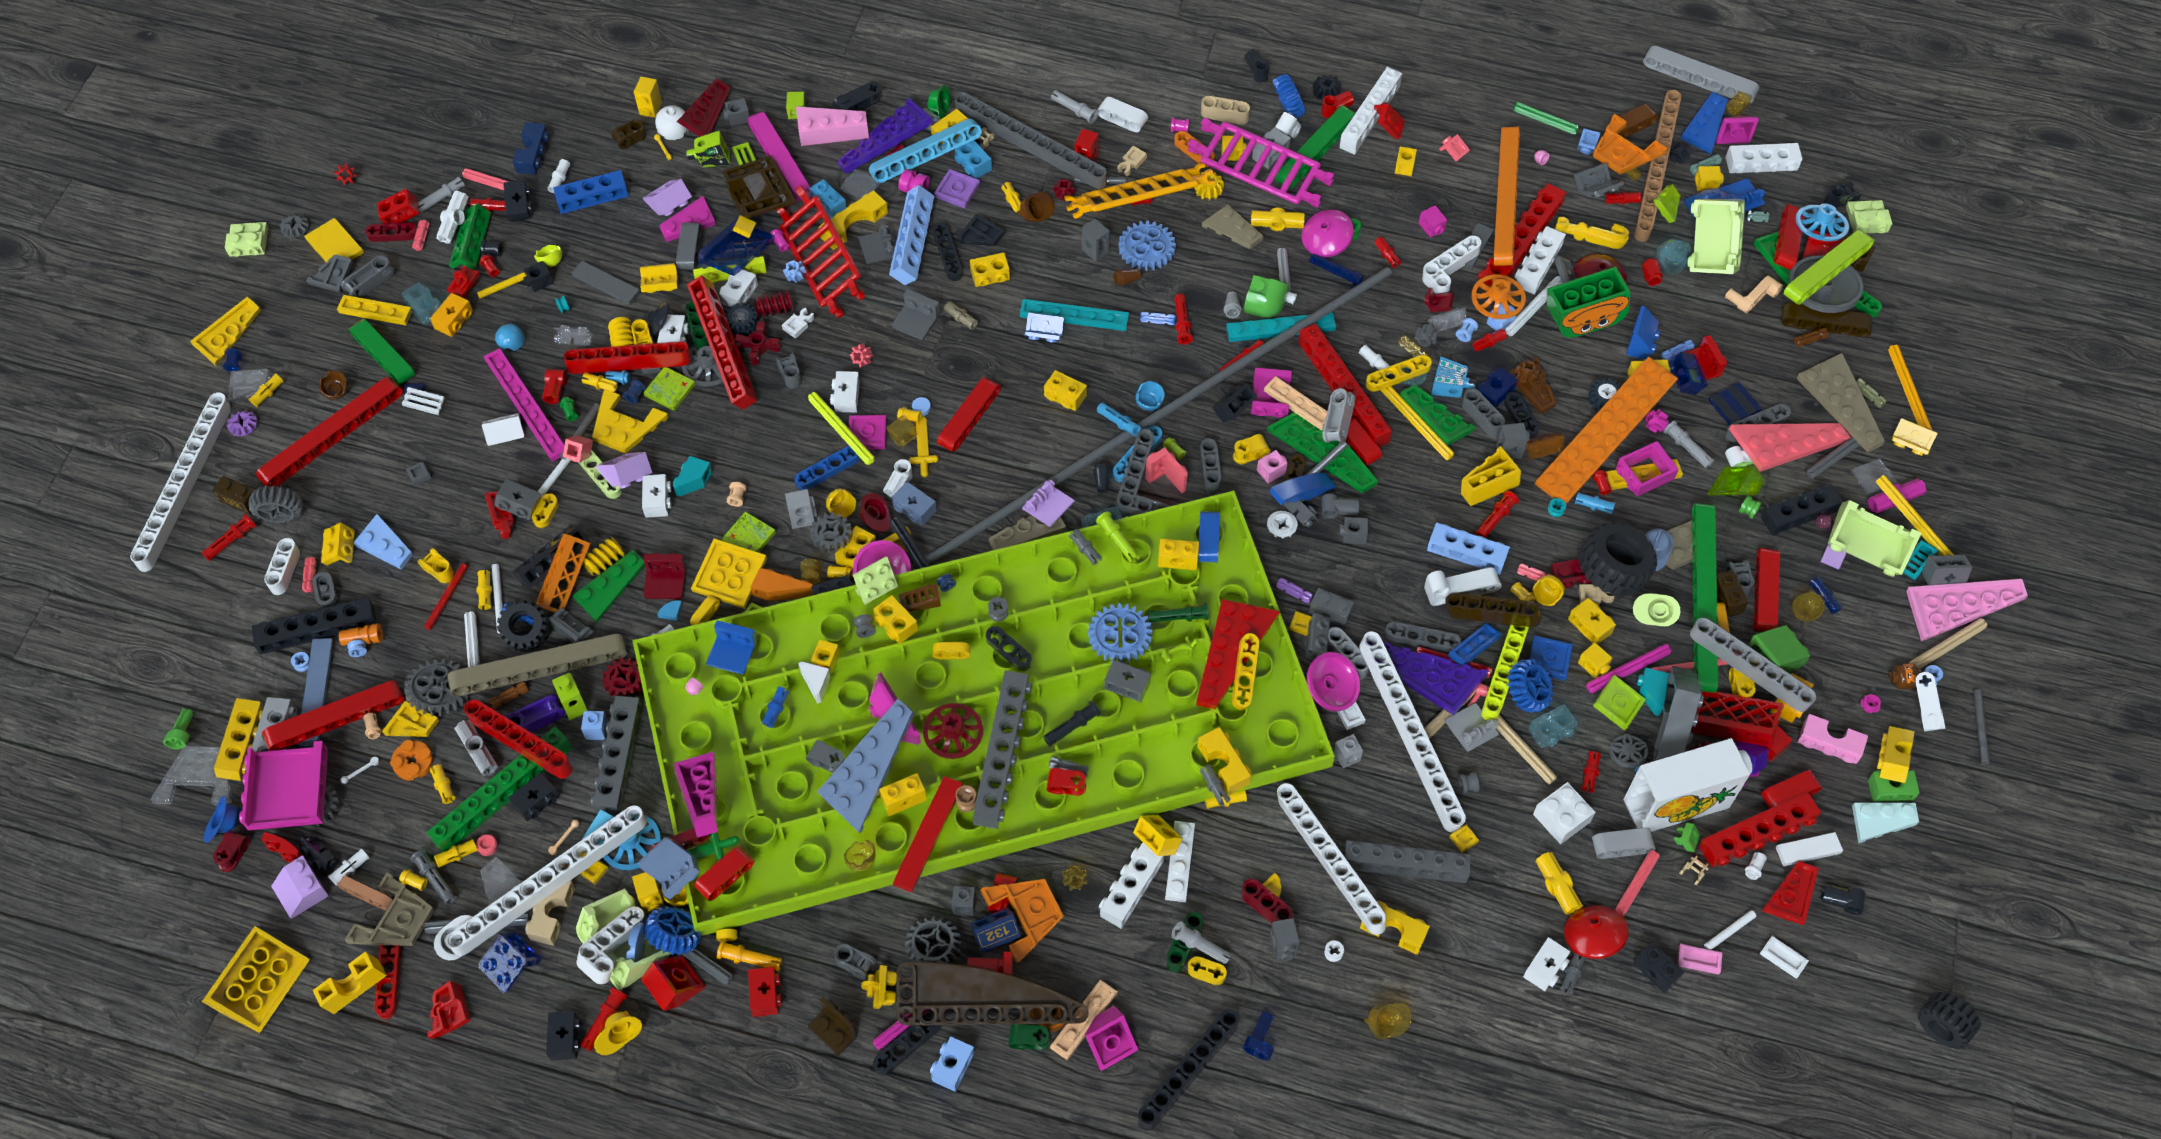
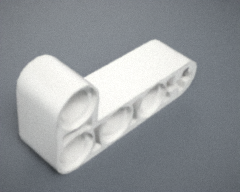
M1469 236L1428 262L1423 268L1422 280L1428 288H1433L1435 294L1449 293L1451 285L1449 275L1479 255L1481 248L1480 238Z
M1491 567L1445 578L1442 571H1435L1427 576L1424 588L1430 604L1437 606L1446 604L1445 598L1451 593L1484 595L1499 590L1502 584L1495 568Z
M635 906L626 909L580 946L576 961L577 966L597 984H605L610 980L614 964L608 956L629 939L630 932L637 922L642 923L644 917L642 909Z

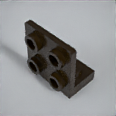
M822 997L820 1003L823 1011L808 1025V1029L839 1056L856 1039L855 1027L852 1025L854 1022L846 1013L842 1015L837 1010L838 1006L831 999L827 1001Z

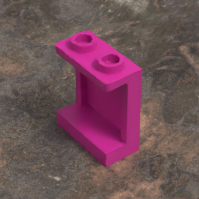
M1255 368L1253 391L1257 398L1252 402L1251 414L1275 416L1277 418L1288 416L1289 404L1280 403L1264 392V387L1275 376L1290 385L1292 371Z

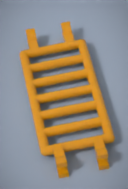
M1201 162L1195 168L1171 171L1086 192L1077 197L1067 195L1064 196L1065 200L1072 201V203L1066 206V209L1071 211L1079 208L1078 212L1072 213L1076 219L1081 217L1083 213L1090 211L1097 212L1194 188L1203 183L1213 185L1215 184L1213 179L1207 180V177L1213 174V170L1208 169L1201 175L1199 170L1205 167V164ZM1182 176L1188 182L1179 184L1174 178ZM1166 180L1171 186L1163 188L1157 182ZM1149 184L1155 190L1146 192L1141 186ZM1133 188L1138 193L1129 196L1124 190ZM1116 192L1121 198L1112 200L1107 194ZM1100 196L1104 203L1095 204L1091 198Z

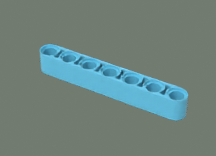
M966 119L872 163L869 167V173L876 182H885L902 174L905 169H913L977 139L981 135V128L975 120ZM975 126L974 130L969 131L971 127ZM956 134H959L957 138L953 139ZM940 141H944L942 145L938 146ZM925 148H928L927 152L922 153ZM913 155L912 159L907 160L909 156ZM893 163H897L895 167H891ZM878 170H882L880 174L875 175Z

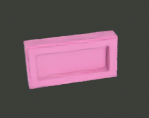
M1680 944L1677 965L1684 968L1720 974L1723 952Z

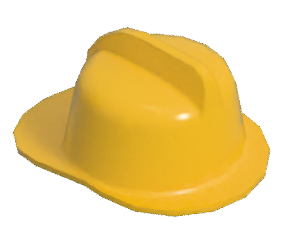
M627 1011L612 1014L605 1022V1029L595 1040L594 1048L596 1052L600 1055H609L618 1051L642 1030L641 1021L636 1017L630 1016Z

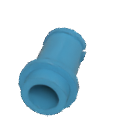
M608 370L606 372V375L613 376L606 377V379L622 383V385L630 382L631 376L626 370L622 372Z

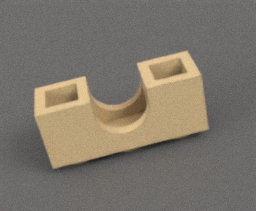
M552 877L547 878L545 882H549ZM572 881L567 882L533 907L532 919L527 922L525 929L531 941L555 945L561 925L557 919L550 918L549 913L557 906L569 907L575 891Z

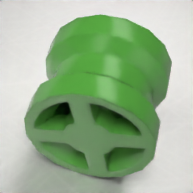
M1748 495L1739 512L1742 514L1746 513L1749 518L1753 519L1762 502L1754 501Z

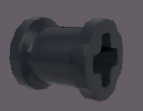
M483 239L481 243L482 255L496 254V256L501 257L503 253L502 241L488 242Z

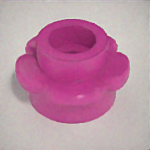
M1869 694L1861 700V707L1867 713H1876L1880 710L1881 701L1876 695Z

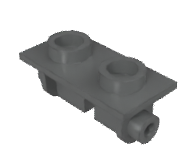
M1304 499L1295 503L1289 501L1284 504V507L1293 515L1298 510L1300 511L1295 517L1303 526L1310 527L1313 524L1312 520L1314 518L1319 521L1315 516L1317 512L1310 505L1306 507L1303 504Z

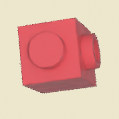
M578 435L567 438L563 457L574 462H582L590 458L593 440Z

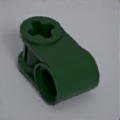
M1010 1025L1008 1044L1010 1048L1018 1050H1045L1050 1045L1049 1031L1044 1026ZM1039 1035H1043V1038H1041V1041H1037V1038H1039Z

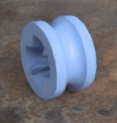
M353 640L347 645L349 656L360 657L365 655L367 652L365 641Z
M298 652L292 656L291 664L295 670L304 672L308 670L310 658L305 652ZM303 659H304L305 662H304L303 664L300 663V665H299V664H298V661H299V660L303 661Z

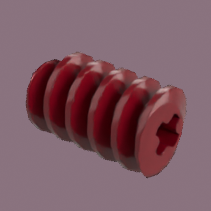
M787 290L784 296L781 292H778L777 297H775L774 293H771L769 299L764 294L763 300L758 295L756 301H754L758 319L761 313L764 317H767L768 312H770L771 316H774L775 310L779 315H781L782 309L786 314L789 308L793 311L790 294Z

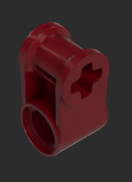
M231 830L224 834L222 841L213 854V860L218 864L221 871L231 872L237 867L241 857L249 847L250 837Z

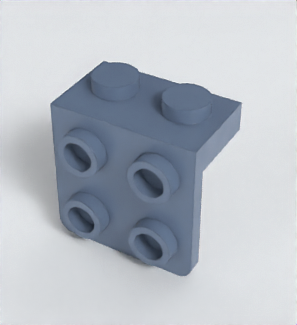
M669 837L663 838L638 862L639 868L661 883L663 894L668 899H671L675 894H679L683 887L690 880H694L700 872L697 858Z

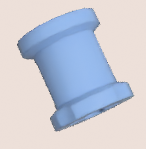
M1465 318L1463 326L1456 332L1458 339L1463 342H1469L1473 331H1476L1478 328L1477 322L1471 318Z
M1935 665L1928 666L1924 671L1934 676L1936 685L1943 677V671ZM1923 675L1920 684H1924L1927 687L1928 683L1932 682V680Z

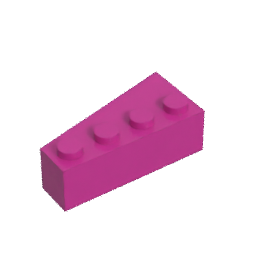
M714 751L674 763L677 781L697 838L718 832L717 765Z

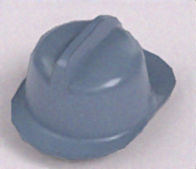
M1656 528L1648 531L1645 536L1647 541L1652 543L1653 550L1656 552L1657 566L1655 571H1659L1666 565L1673 548V538L1669 532Z

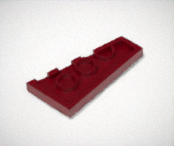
M716 78L676 122L700 137L710 134L731 87Z

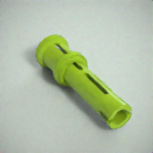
M1109 511L1102 513L1096 519V523L1102 526L1107 537L1113 539L1129 560V563H1136L1140 559V555L1121 532V526L1115 523Z

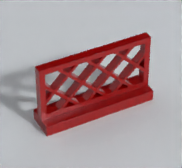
M1702 691L1703 703L1701 708L1697 707L1696 715H1698L1696 726H1692L1691 733L1723 739L1732 738L1733 741L1773 748L1774 736L1784 708L1783 703L1721 692ZM1705 698H1715L1716 701L1708 704ZM1733 701L1736 705L1728 708L1725 703ZM1719 705L1724 709L1718 713L1712 710V708ZM1755 705L1756 709L1748 712L1745 706ZM1771 708L1777 709V712L1768 715L1765 710ZM1741 709L1744 714L1735 717L1732 712ZM1705 711H1708L1711 714V716L1708 717L1700 714ZM1761 712L1764 718L1756 721L1753 715ZM1727 714L1731 718V720L1720 719V717ZM1748 718L1752 723L1746 724L1740 721ZM1769 722L1772 725V728L1762 727L1760 725Z

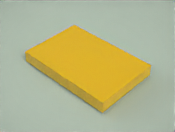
M335 218L304 236L326 263L334 254L354 260L364 253L362 248Z

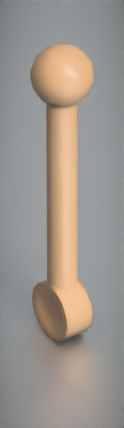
M573 820L571 826L559 841L548 849L551 855L557 853V848L574 828L579 826L578 820Z

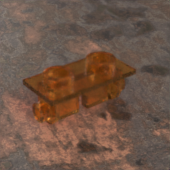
M1553 434L1552 436L1542 438V441H1539V439L1531 442L1527 441L1526 451H1529V460L1563 451L1564 435Z

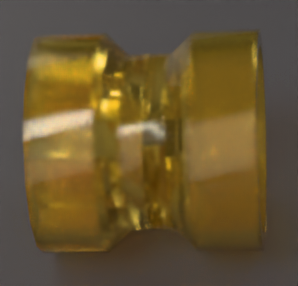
M1738 92L1727 103L1726 108L1728 112L1734 116H1739L1749 106L1750 98L1747 94Z
M816 559L801 561V581L807 580L811 584L818 583L820 581V573L818 572L819 561Z

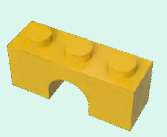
M1889 726L1888 734L1883 733L1877 769H1881L1880 778L1902 783L1906 782L1915 731Z
M1220 727L1198 737L1197 746L1207 762L1214 759H1222L1227 763L1226 767L1219 770L1218 778L1222 780V786L1227 794L1230 795L1248 786L1252 774L1249 767L1240 760L1239 751L1231 746L1228 734L1226 732L1223 733Z
M1376 901L1386 915V927H1395L1401 933L1398 946L1418 955L1430 926L1426 925L1421 919H1413L1401 910H1393L1384 902ZM1378 919L1372 921V923L1378 924L1381 922V920ZM1361 922L1360 929L1371 933L1364 923Z
M365 951L348 964L352 972L348 977L342 980H334L330 977L316 987L313 992L320 1007L335 1014L387 975L377 958Z

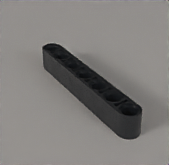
M1225 1009L1141 1107L1138 1112V1125L1141 1129L1150 1131L1158 1125L1235 1033L1239 1023V1015L1235 1010ZM1231 1018L1235 1023L1228 1025L1224 1022V1019ZM1218 1034L1221 1036V1039L1215 1041L1210 1036ZM1205 1050L1208 1055L1201 1057L1197 1054V1051ZM1185 1066H1192L1194 1071L1187 1073L1183 1068ZM1178 1082L1181 1087L1173 1089L1170 1087V1083ZM1164 1098L1167 1104L1163 1106L1158 1105L1156 1100ZM1149 1114L1153 1117V1120L1145 1122L1142 1116Z

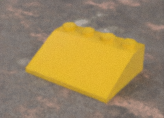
M254 926L202 1002L225 1016L260 1033L310 959Z

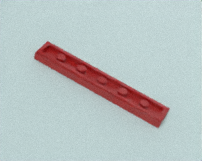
M946 776L943 777L893 881V886L911 893L913 892L956 802V791L959 787L963 786V783Z

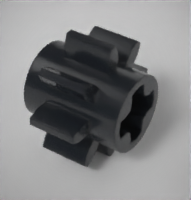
M1677 143L1671 148L1670 157L1674 163L1677 161L1679 164L1686 163L1691 158L1692 149L1689 144Z

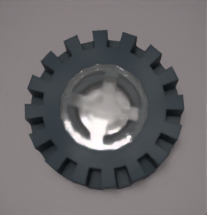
M736 303V307L731 305V310H726L725 316L732 334H735V336L736 334H747L749 336L750 331L752 333L755 332L758 318L754 307H751L750 304L746 306L745 303L739 306V303Z

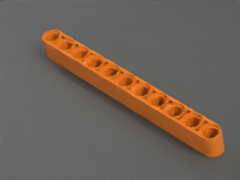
M1519 126L1501 128L1494 245L1495 266L1513 265L1520 142Z

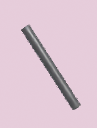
M594 404L573 436L578 435L582 437L599 412V404ZM563 450L562 453L560 454V457H561L562 459L566 460L567 458L563 457V452H564V450Z
M1974 690L1981 764L1987 765L1990 761L1982 691Z

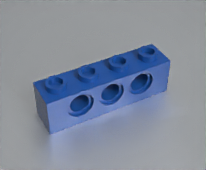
M621 170L553 187L561 214L629 197Z

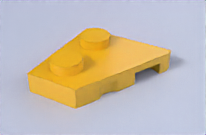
M404 701L382 732L386 736L428 737L439 722V719L434 715L431 716L428 712L423 715L422 709L417 712L415 706L411 707L410 703Z

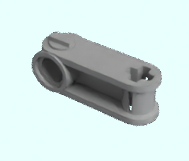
M1342 388L1336 389L1330 396L1322 433L1323 440L1326 443L1331 441H1339L1341 443L1343 440L1346 441L1355 405V396L1353 393L1347 392Z

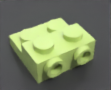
M1882 200L1847 202L1846 204L1853 233L1857 230H1861L1864 233H1884L1889 231L1892 221L1889 210H1885Z
M267 223L231 224L230 234H226L225 249L228 255L237 257L265 254L268 232Z

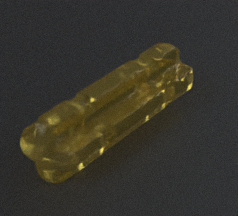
M1403 335L1399 339L1398 344L1403 348L1406 347L1405 350L1413 357L1420 355L1429 357L1413 341H1409L1410 339L1407 336Z

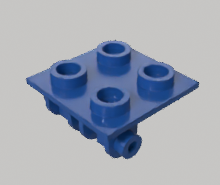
M1748 178L1718 188L1729 195H1734L1736 199H1744V212L1765 205L1762 199L1765 195L1764 190L1755 189Z

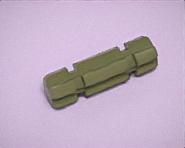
M1860 378L1856 381L1861 393L1871 402L1874 401L1878 408L1885 405L1887 400L1882 395L1879 396V393L1869 384L1866 385L1863 379Z

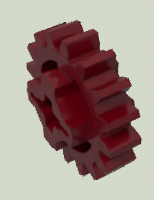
M620 658V662L617 663L613 660V666H606L608 671H603L604 678H602V683L605 691H608L611 697L613 695L628 697L629 694L635 697V691H642L637 660L632 663L631 658H628L627 661Z

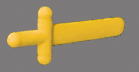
M922 416L921 422H916L918 457H911L909 462L910 464H920L921 476L927 477L928 463H935L939 458L936 455L929 456L927 419Z

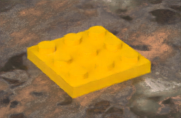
M713 539L691 590L704 596L712 595L720 601L745 609L752 594L750 586L759 568L764 567L767 556Z

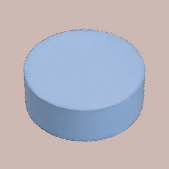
M924 397L915 399L912 403V410L921 411L922 416L927 415L931 410L929 400Z

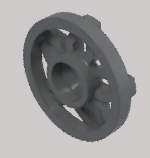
M1624 734L1611 742L1609 754L1616 764L1626 768H1634L1646 761L1648 748L1647 744L1638 737ZM1644 750V756L1642 757L1640 752ZM1613 751L1619 753L1618 758L1615 756Z

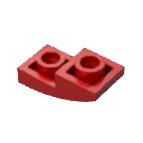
M264 832L261 840L267 846L266 848L279 852L283 860L291 863L302 856L290 842L279 836Z

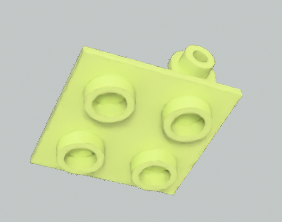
M887 556L853 574L857 585L856 593L858 596H861L864 605L898 587Z

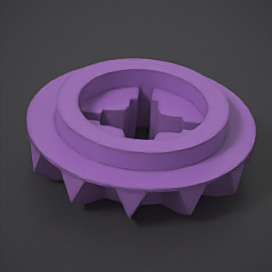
M246 409L243 412L238 410L235 415L231 414V418L227 420V428L235 436H245L254 431L258 420L253 412H248ZM241 419L244 420L243 427L239 424Z

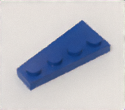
M1712 92L1683 132L1681 140L1711 154L1728 99Z

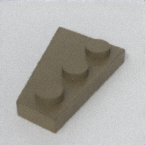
M1226 205L1202 222V227L1206 229L1209 227L1215 230L1216 234L1226 235L1231 238V241L1248 249L1263 241V235L1229 205Z

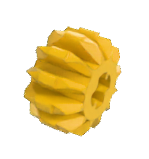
M1216 172L1207 177V180L1213 179L1215 184L1208 185L1203 183L1194 187L1197 196H1201L1202 200L1208 198L1210 201L1211 198L1217 199L1218 196H1221L1224 183L1221 176H1217Z

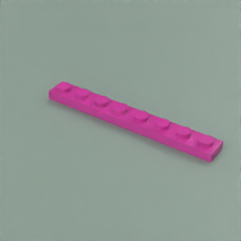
M499 348L483 356L550 460L553 462L560 458L565 445L501 349Z

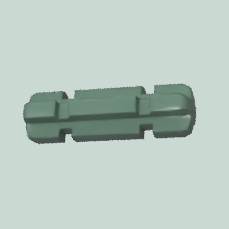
M1718 154L1691 165L1690 172L1696 175L1699 166H1716L1721 163L1722 158Z

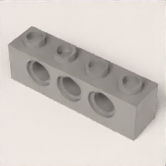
M267 697L252 745L255 753L269 751L262 735V731L265 728L297 716V708L291 699Z

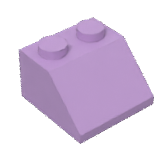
M674 179L644 196L643 199L658 215L668 216L674 212V208L678 205L679 207L686 205L688 199L692 196L682 179Z
M645 452L626 453L596 465L597 470L611 486H620V488L630 486V482L634 480L636 482L643 481V476L652 473Z
M303 856L284 866L272 884L274 892L291 919L328 897L312 867Z

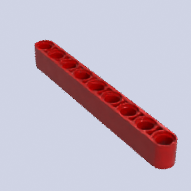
M390 377L383 378L261 466L256 472V477L265 486L272 487L274 485L278 487L396 401L402 395V388Z

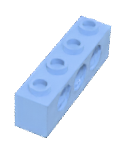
M1436 523L1427 551L1481 569L1492 567L1500 575L1509 546L1501 542L1488 540L1482 536L1469 534L1464 530L1451 528L1446 524Z

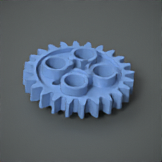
M1148 220L1146 224L1140 221L1138 226L1133 223V228L1128 226L1127 231H1123L1122 236H1120L1119 254H1122V259H1126V264L1132 263V268L1137 265L1139 270L1145 267L1147 271L1148 267H1151L1154 271L1155 266L1161 269L1162 263L1167 265V261H1171L1172 255H1175V237H1172V232H1168V227L1162 229V224L1156 226L1155 221L1152 225L1149 224Z
M1118 603L1117 608L1110 604L1109 610L1103 607V613L1097 611V617H1092V623H1089L1088 637H1090L1089 644H1093L1092 650H1098L1097 656L1104 654L1105 661L1109 657L1111 662L1119 659V662L1126 659L1130 663V657L1138 660V654L1143 656L1144 649L1148 650V643L1152 641V637H1150L1152 636L1151 623L1148 622V616L1142 617V610L1137 613L1136 606L1129 609V604H1126L1125 608H1122L1121 603ZM1119 618L1122 619V648H1119L1118 645ZM1112 623V624H1114V625H1113V626H1107L1106 624ZM1127 623H1132V624H1134V625L1128 626V625H1126V624H1127ZM1132 640V641H1134V643H1131V644H1130V643H1127L1126 641ZM1107 641H1114V643L1109 644Z

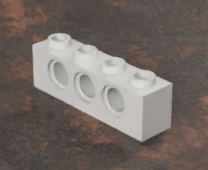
M1798 143L1729 146L1726 161L1729 173L1798 170L1802 156Z
M1548 226L1545 227L1543 232H1539L1536 238V245L1532 244L1529 250V257L1526 256L1523 260V268L1518 269L1515 275V279H1517L1523 290L1535 295L1560 251L1566 234Z
M1144 843L1139 848L1136 847L1131 855V862L1129 865H1124L1120 872L1122 876L1119 881L1115 880L1110 888V895L1108 898L1104 897L1099 905L1100 917L1121 929L1164 862V856H1157ZM1142 865L1146 867V869L1140 871L1136 869V867ZM1127 882H1133L1135 883V886L1128 887L1125 884ZM1121 898L1125 900V902L1123 904H1117L1115 900Z

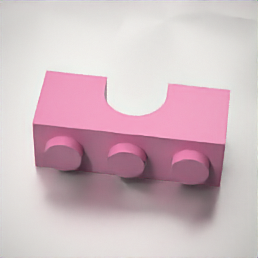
M1809 714L1803 723L1798 743L1803 744L1807 748L1820 750L1826 755L1841 758L1845 762L1857 764L1863 755L1868 735L1848 728L1841 739L1833 738L1827 731L1829 721Z

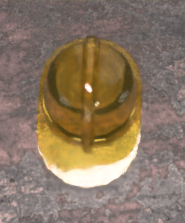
M1404 1003L1377 1005L1371 1009L1368 1017L1364 1018V1022L1368 1024L1375 1037L1382 1040L1403 1034L1411 1023L1412 1015L1411 1010Z

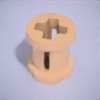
M732 482L729 486L731 491L727 497V503L731 506H742L743 493L747 488L743 483Z

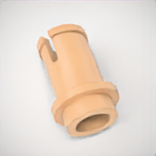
M365 714L363 716L366 726L365 735L369 739L379 738L381 728L378 727L376 714Z

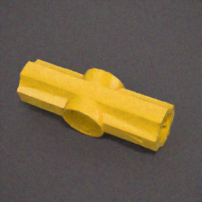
M1273 208L1271 211L1252 210L1251 225L1270 227L1274 231H1281L1285 227L1304 228V213L1285 212L1282 208Z
M1552 852L1542 854L1536 859V863L1545 877V884L1549 893L1552 896L1555 895L1566 915L1573 914L1581 909L1583 905L1573 890V883L1569 874L1561 869Z

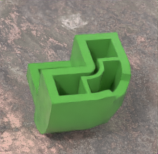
M1253 275L1245 300L1244 312L1261 318L1276 316L1285 305L1290 289L1289 286L1271 278L1267 279Z

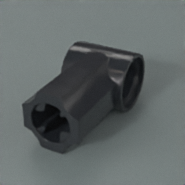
M1254 49L1249 50L1245 54L1244 59L1254 73V80L1260 83L1266 82L1269 77V63L1263 60L1258 51Z
M1825 883L1820 899L1823 903L1844 908V911L1849 914L1860 915L1863 913L1866 892L1859 888L1844 889Z

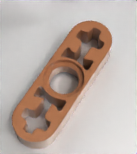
M343 876L337 884L343 891L387 911L393 901L387 895L347 876Z

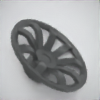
M695 345L689 349L691 359L697 361L692 365L682 366L685 377L695 381V385L712 387L723 383L710 346L701 347L697 355L692 354L696 350ZM699 366L696 374L691 377L687 370H693ZM704 369L706 370V382L697 380ZM710 369H713L720 379L711 382Z

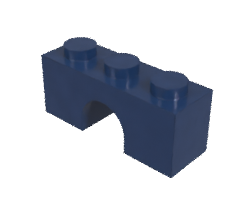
M525 122L521 137L524 146L528 148H517L512 162L516 173L536 175L538 168H541L542 155H545L546 143L550 140V132L547 131L545 124Z

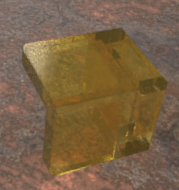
M902 415L886 427L889 436L899 448L918 435L915 426L905 415Z

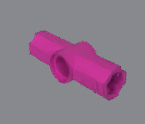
M1919 479L1902 485L1899 483L1894 484L1908 502L1924 495L1927 491L1925 483ZM1884 492L1868 499L1869 508L1875 513L1892 507L1897 508Z

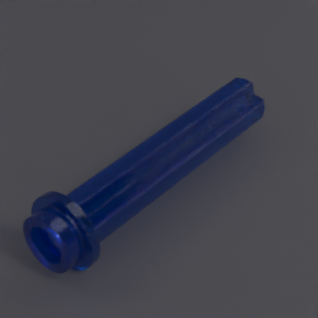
M1312 254L1309 259L1310 263L1352 282L1354 286L1359 285L1362 281L1363 276L1360 272L1355 273L1316 254Z

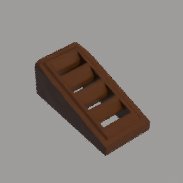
M937 583L899 594L900 604L908 612L941 607ZM921 596H925L926 600L922 601ZM917 597L918 602L914 603V598ZM906 599H910L911 605L907 606Z

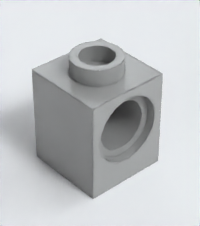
M1354 734L1335 743L1334 754L1342 768L1361 761L1363 750Z

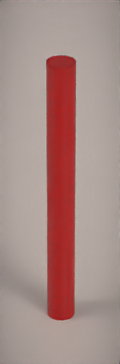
M461 563L425 623V629H432L468 568L466 564Z

